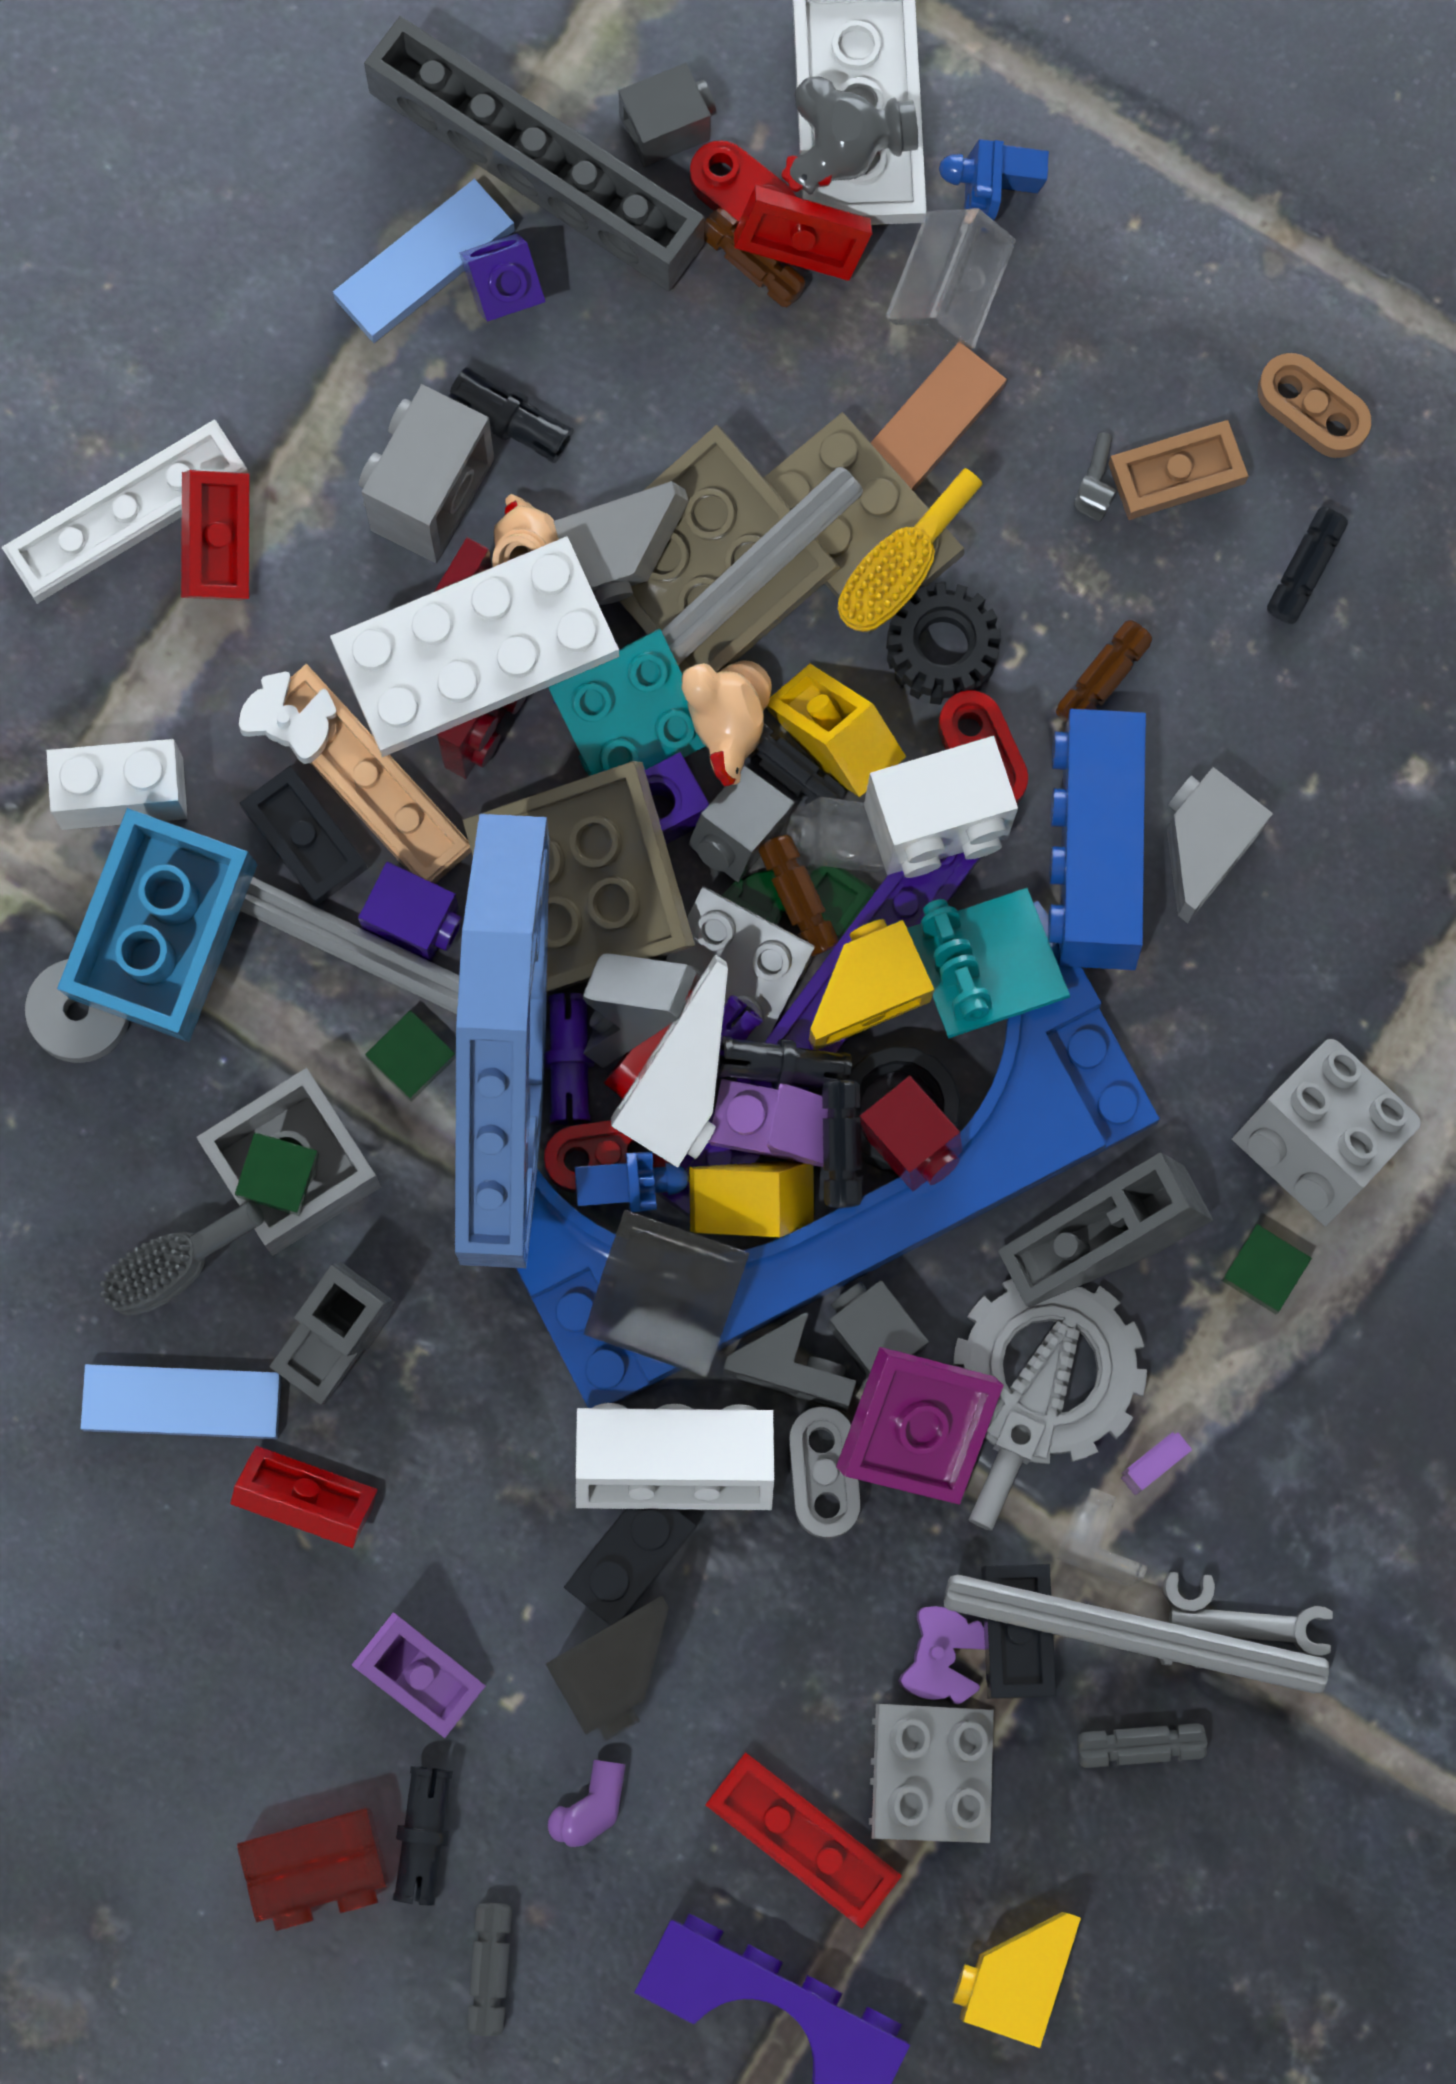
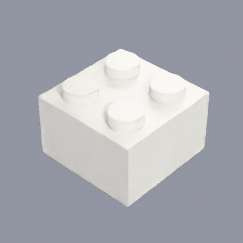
M994 736L871 772L864 807L887 875L903 871L906 878L930 873L941 867L940 859L964 852L966 859H976L998 851L1002 848L1000 841L1008 839L1018 810Z

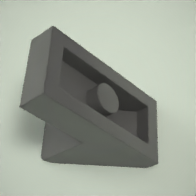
M602 954L598 957L583 993L584 1001L595 1009L589 1022L593 1032L584 1055L604 1068L679 1019L697 972L687 964L617 954Z
M808 1313L798 1316L727 1356L723 1370L724 1376L844 1412L848 1410L856 1380L844 1377L845 1366L817 1357H809L806 1366L794 1362Z

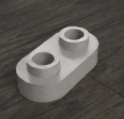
M814 1407L803 1412L795 1420L789 1435L795 1514L805 1531L823 1539L836 1538L845 1534L855 1524L860 1512L859 1481L845 1477L836 1468L851 1424L841 1412L829 1407ZM816 1430H825L833 1437V1448L826 1453H817L809 1445V1436ZM829 1494L837 1499L839 1503L837 1515L832 1518H823L817 1514L814 1503L819 1496Z

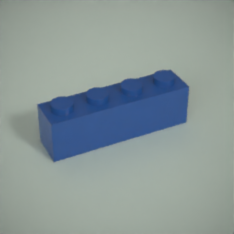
M1070 709L1065 732L1054 731L1052 769L1063 770V789L1053 788L1050 823L1051 826L1062 827L1061 847L1052 846L1050 853L1049 884L1060 885V905H1050L1048 943H1059V966L1118 970L1136 969L1143 945L1146 713Z

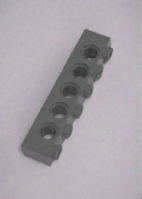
M401 15L364 62L369 93L668 292L704 245V216Z

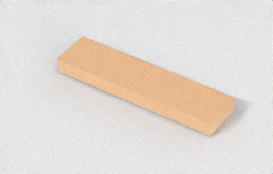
M305 664L290 677L291 681L284 706L293 705L300 714L320 690L326 689L336 707V717L328 720L329 734L326 747L319 757L310 764L408 872L435 884L471 853L469 841L390 754L382 757L376 741L370 732L308 664Z

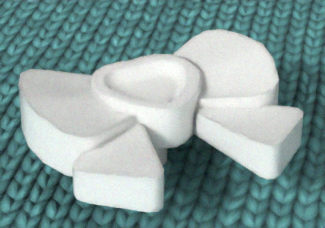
M281 672L264 676L261 680L263 689L255 691L247 699L241 710L239 729L242 736L266 735L272 741H276L284 746H290L302 763H311L325 749L329 734L328 720L336 717V707L326 689L320 690L299 714L297 708L293 705L284 706L291 681L290 673Z

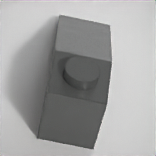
M1160 1152L1000 1248L998 1252L1026 1306L1031 1307L1157 1254L1213 1221V1218L1185 1166Z

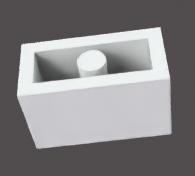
M174 739L46 750L50 812L62 830L120 825L127 808L162 821L187 819L184 763Z

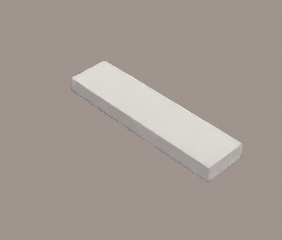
M214 419L2 546V549L38 604L181 518L182 472L200 470L248 473V470Z

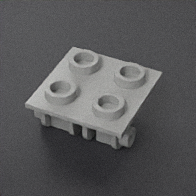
M703 886L687 917L695 946L669 954L666 962L687 964L697 972L690 990H693L715 955L726 961L728 974L724 1005L728 1002L727 999L730 995L738 997L748 1005L732 1023V1027L746 1011L750 1012L753 1009L762 1018L763 1022L751 1032L746 1040L764 1043L773 1031L798 980L802 979L812 960L810 956L816 946Z
M876 1704L875 1718H872V1725H875L874 1758H871L870 1765H874V1778H870V1785H873L872 1818H869V1825H872V1839L990 1843L994 1710Z

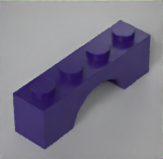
M690 1913L684 1924L672 1918L670 1919L634 1991L635 1994L692 2024H695L712 2009L727 2002L754 1999L771 2003L790 2014L807 2035L813 2058L812 2084H892L910 2047L907 2041L897 2037L902 2024L868 2006L862 2017L838 2006L843 1993L807 1975L802 1986L778 1974L784 1962L750 1944L747 1945L743 1955L719 1943L724 1933L723 1930Z

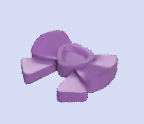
M923 1607L917 1611L916 1617L921 1637L918 1640L917 1649L914 1654V1663L901 1674L898 1680L899 1684L909 1694L918 1698L937 1700L945 1699L949 1696L952 1703L960 1704L979 1691L980 1686L949 1668L956 1659L953 1648L985 1650L984 1627L979 1621L968 1624L967 1620L959 1613L944 1607Z

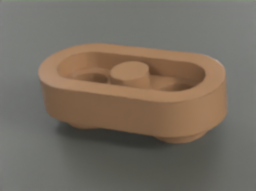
M1296 353L1281 354L1267 363L1258 382L1257 392L1261 405L1270 415L1325 456L1343 458L1354 454L1362 447L1371 428V414L1361 398L1303 355ZM1285 383L1291 384L1297 389L1299 395L1295 398H1285L1279 393L1278 386ZM1331 421H1338L1345 426L1347 434L1343 436L1332 435L1328 431L1326 424Z

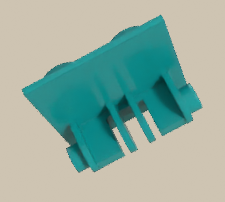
M661 629L619 649L618 658L548 687L581 754L578 758L588 777L632 761L642 762L646 770L681 752L684 758L705 747L695 731L688 708V701L685 699L681 689V670Z
M1028 888L959 911L955 907L949 906L944 899L934 900L923 908L925 916L922 918L921 924L907 928L934 987L932 997L948 1039L1070 998L1068 988L1050 943H1048V938Z

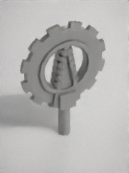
M1010 1279L1002 1283L1006 1293L999 1296L992 1303L983 1296L967 1316L975 1325L970 1332L968 1340L957 1338L953 1365L963 1366L964 1369L995 1376L1004 1385L985 1435V1439L994 1445L993 1449L998 1451V1454L968 1519L971 1523L986 1530H993L1022 1463L1050 1464V1454L1070 1453L1072 1462L1085 1459L1098 1453L1094 1444L1096 1441L1100 1440L1108 1432L1117 1439L1134 1417L1125 1411L1133 1395L1140 1397L1144 1395L1147 1369H1137L1135 1350L1144 1348V1344L1135 1322L1133 1321L1125 1326L1120 1316L1114 1310L1120 1302L1101 1286L1098 1287L1095 1294L1082 1287H1076L1028 1307L1023 1302L1013 1280ZM1048 1321L1056 1322L1009 1389L1005 1382L1003 1369L1005 1350L1015 1334L1030 1324ZM1080 1333L1084 1336L1095 1354L1097 1374L1094 1389L1084 1402L1069 1412H1062Z

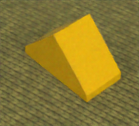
M785 1160L689 1167L691 1232L782 1237L814 1222L813 1165Z

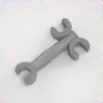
M1168 1573L1163 1581V1594L1171 1606L1169 1623L1233 1638L1291 1642L1303 1654L1316 1657L1331 1653V1645L1313 1643L1306 1635V1626L1312 1619L1330 1620L1333 1618V1611L1326 1607L1314 1606L1302 1610L1296 1616L1203 1609L1214 1596L1215 1584L1211 1575L1201 1576L1200 1592L1194 1600L1184 1599L1179 1594L1177 1587L1179 1581L1178 1573ZM1159 1658L1161 1665L1170 1666L1173 1661Z

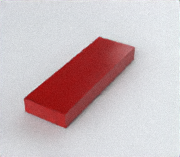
M746 1752L705 1804V1806L861 1929H863L902 1877L901 1874Z

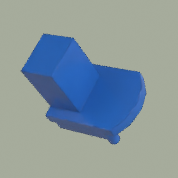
M979 139L967 158H963L962 154H952L945 157L940 162L939 172L947 183L953 185L965 183L964 214L978 215V222L981 225L990 226L994 222L999 210L1001 189L1038 194L1047 181L1049 151L1003 145L1004 141Z
M652 1151L625 1153L626 1163L574 1167L577 1206L629 1202L630 1212L657 1210L655 1193L667 1192L668 1196L678 1194L686 1188L689 1182L688 1172L680 1165L676 1167L671 1163H665V1167H653Z

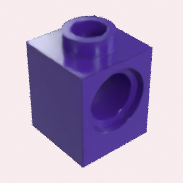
M516 233L459 252L477 310L487 322L546 302L528 244L519 234Z
M681 752L645 770L651 794L664 796L674 805L673 811L667 817L659 819L666 844L693 831L700 815L709 806L705 795Z
M386 862L358 916L363 930L432 962L438 948L444 951L449 950L463 921V917L456 914L459 906L455 893L390 862Z

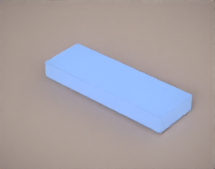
M474 178L333 291L334 299L366 336L375 343L465 271L459 252L509 236L515 231L514 222Z
M85 1364L81 1430L91 1432L278 1439L282 1376L277 1372Z

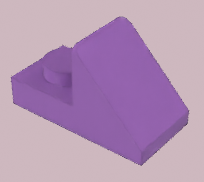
M721 1079L712 1122L716 1128L708 1142L711 1146L823 1167V1118L828 1117V1109L822 1108L821 1095L791 1085L780 1083L777 1090Z
M394 1612L352 1664L355 1669L444 1738L486 1687V1685Z

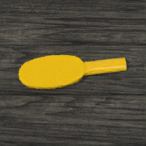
M964 468L914 527H904L896 530L879 542L862 559L847 580L838 600L839 615L847 627L861 632L875 630L891 619L913 597L924 582L934 562L935 549L933 542L983 485L982 481L973 472Z

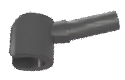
M1104 432L1097 435L1091 465L1080 484L1074 500V507L1077 511L1098 522L1102 521L1117 489L1101 482L1112 442V436Z

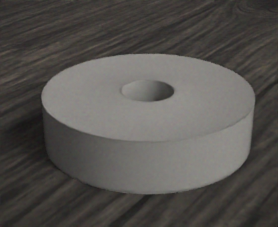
M68 959L59 961L46 968L35 979L29 989L25 1003V1016L28 1028L39 1045L57 1059L71 1063H85L100 1059L118 1046L126 1034L130 1021L90 1006L88 1014L83 1019L78 1021L70 1020L67 1016L69 1006L76 1001L69 999L57 989Z

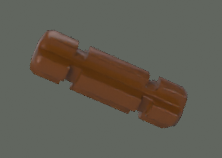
M718 208L712 212L704 221V240L716 251L724 249V252H726L724 258L759 288L767 286V289H769L767 295L781 307L787 308L792 305L805 289L806 282L804 277L790 265L782 267L781 261L735 249L734 231L739 222L724 209Z
M1133 620L1125 621L1113 636L1111 641L1113 645L1106 644L1076 681L1075 687L1077 689H1070L1059 702L1056 714L1063 722L1067 724L1070 709L1097 710L1096 705L1102 706L1132 669V660L1138 662L1147 651L1152 642V636L1140 624Z
M788 834L780 835L766 841L760 846L759 854L767 871L773 870L776 876L772 879V882L792 926L798 924L801 933L797 934V936L816 946L811 956H817L834 948L838 943L837 934L831 921H824L821 913L825 912V908L805 865L799 866L796 860L800 857V854L792 837Z

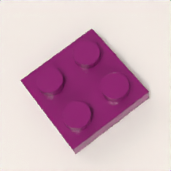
M879 1347L836 1468L845 1477L960 1505L1004 1385L995 1376Z

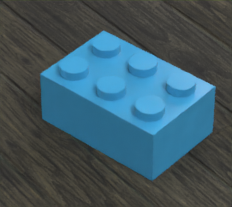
M127 808L57 989L71 1000L190 1042L258 864L248 851Z

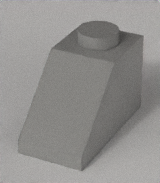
M670 481L554 521L558 538L561 539L568 536L598 605H606L624 600L633 595L631 586L649 580L689 502L684 488Z
M1212 767L1201 782L1190 776L1168 804L1170 808L1176 811L1167 828L1177 914L1186 923H1189L1261 834L1273 815L1271 811L1214 767Z

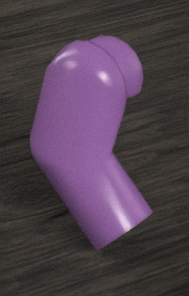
M594 1760L588 1796L576 1802L570 1808L558 1806L552 1811L548 1819L550 1836L557 1842H565L569 1847L585 1846L612 1827L618 1817L626 1765Z

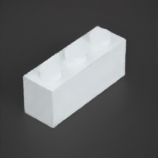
M615 1403L599 1404L593 1408H577L576 1508L772 1510L774 1487L773 1410H757L752 1406L743 1404L730 1405L722 1410L692 1409L682 1404H667L658 1409H627L625 1406Z

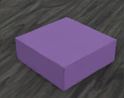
M1172 1432L1123 1471L1121 1479L1131 1492L1137 1495L1192 1451V1449L1178 1432L1176 1434Z

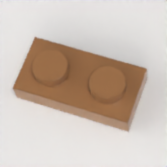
M1228 420L1112 455L1108 463L1128 520L1244 485L1248 479L1247 470Z

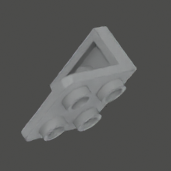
M1327 1039L1267 1099L1235 1134L1232 1140L1326 1227L1420 1128L1421 1121L1409 1106L1341 1043L1334 1039Z

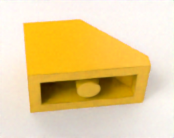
M811 663L772 695L769 699V704L766 706L773 717L826 774L832 776L858 797H861L867 791L871 772L898 765L906 758V755L874 704Z
M884 919L875 920L855 929L849 934L852 941L844 944L810 1028L809 1042L813 1050L822 1049L931 1002L934 987L903 920L887 926Z
M1061 1912L979 1954L975 1967L964 1964L952 2003L963 2006L959 2019L968 2024L1040 2048L1081 1918Z

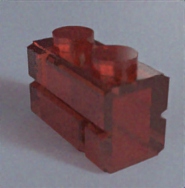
M364 1808L237 1843L256 1923L272 1919L275 1931L314 1921L311 1908L337 1901L340 1913L379 1903L376 1890L390 1886L371 1808Z

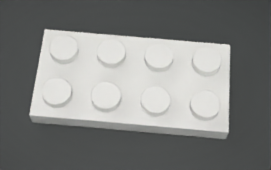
M792 0L796 89L804 79L820 76L830 80L836 90L861 95L876 109H884L887 101L894 97L897 101L913 100L918 126V150L902 152V155L897 157L891 154L888 148L877 152L870 168L864 175L851 180L832 181L828 186L817 187L811 195L801 190L802 199L870 218L871 225L925 223L927 213L915 0ZM798 112L799 153L802 155L814 146V131Z
M568 536L330 636L382 757L619 657L618 646Z

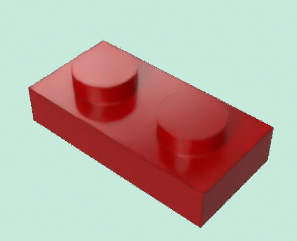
M755 185L734 231L735 249L850 281L872 235L871 219Z
M200 470L182 472L181 598L237 601L249 599L250 473Z
M256 1445L234 1486L230 1504L353 1549L373 1509L378 1489Z

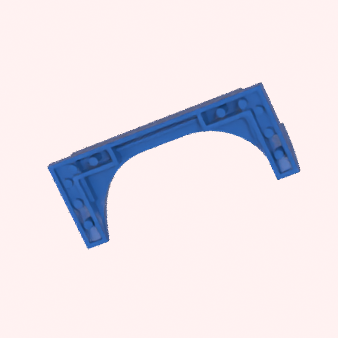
M1036 901L1034 906L1048 938L1049 915L1039 901ZM1050 943L1059 966V943ZM1059 966L1070 998L1006 1019L1004 1046L993 1083L979 1109L960 1132L963 1152L957 1156L960 1159L958 1165L947 1177L937 1184L930 1185L926 1181L912 1192L899 1177L862 1196L860 1205L850 1208H839L797 1231L770 1243L742 1251L722 1254H685L643 1246L619 1237L597 1225L562 1198L538 1169L527 1268H516L587 1408H593L604 1403L617 1404L1156 1125L1160 1118L1099 1009L1102 1003L1081 967Z

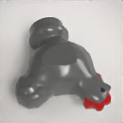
M816 76L804 79L795 90V105L800 115L809 123L814 131V146L799 157L793 155L787 157L786 168L782 171L781 176L783 180L788 182L791 191L798 192L804 190L811 195L817 187L828 186L832 181L851 180L864 175L870 168L877 152L888 148L891 154L900 157L902 152L918 150V126L914 101H897L894 97L887 101L884 109H876L861 95L836 90L833 83L823 77Z

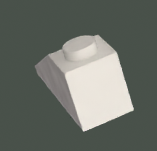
M717 955L713 957L686 999L679 1019L671 1023L611 1117L612 1127L676 1167L680 1165L686 1154L696 1159L705 1148L716 1128L708 1120L713 1114L728 974L726 961Z

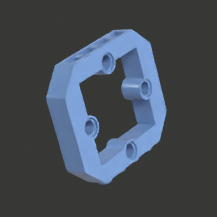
M479 814L462 928L456 1022L455 1254L460 1265L527 1268L541 1142L545 1072L544 1053L546 1052L550 851L547 817Z

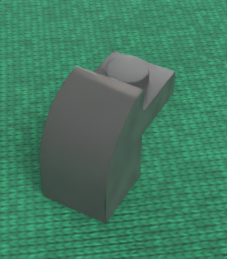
M342 1262L332 1264L294 1317L300 1324L269 1367L320 1405L327 1403L361 1353L369 1349L387 1322L395 1301Z

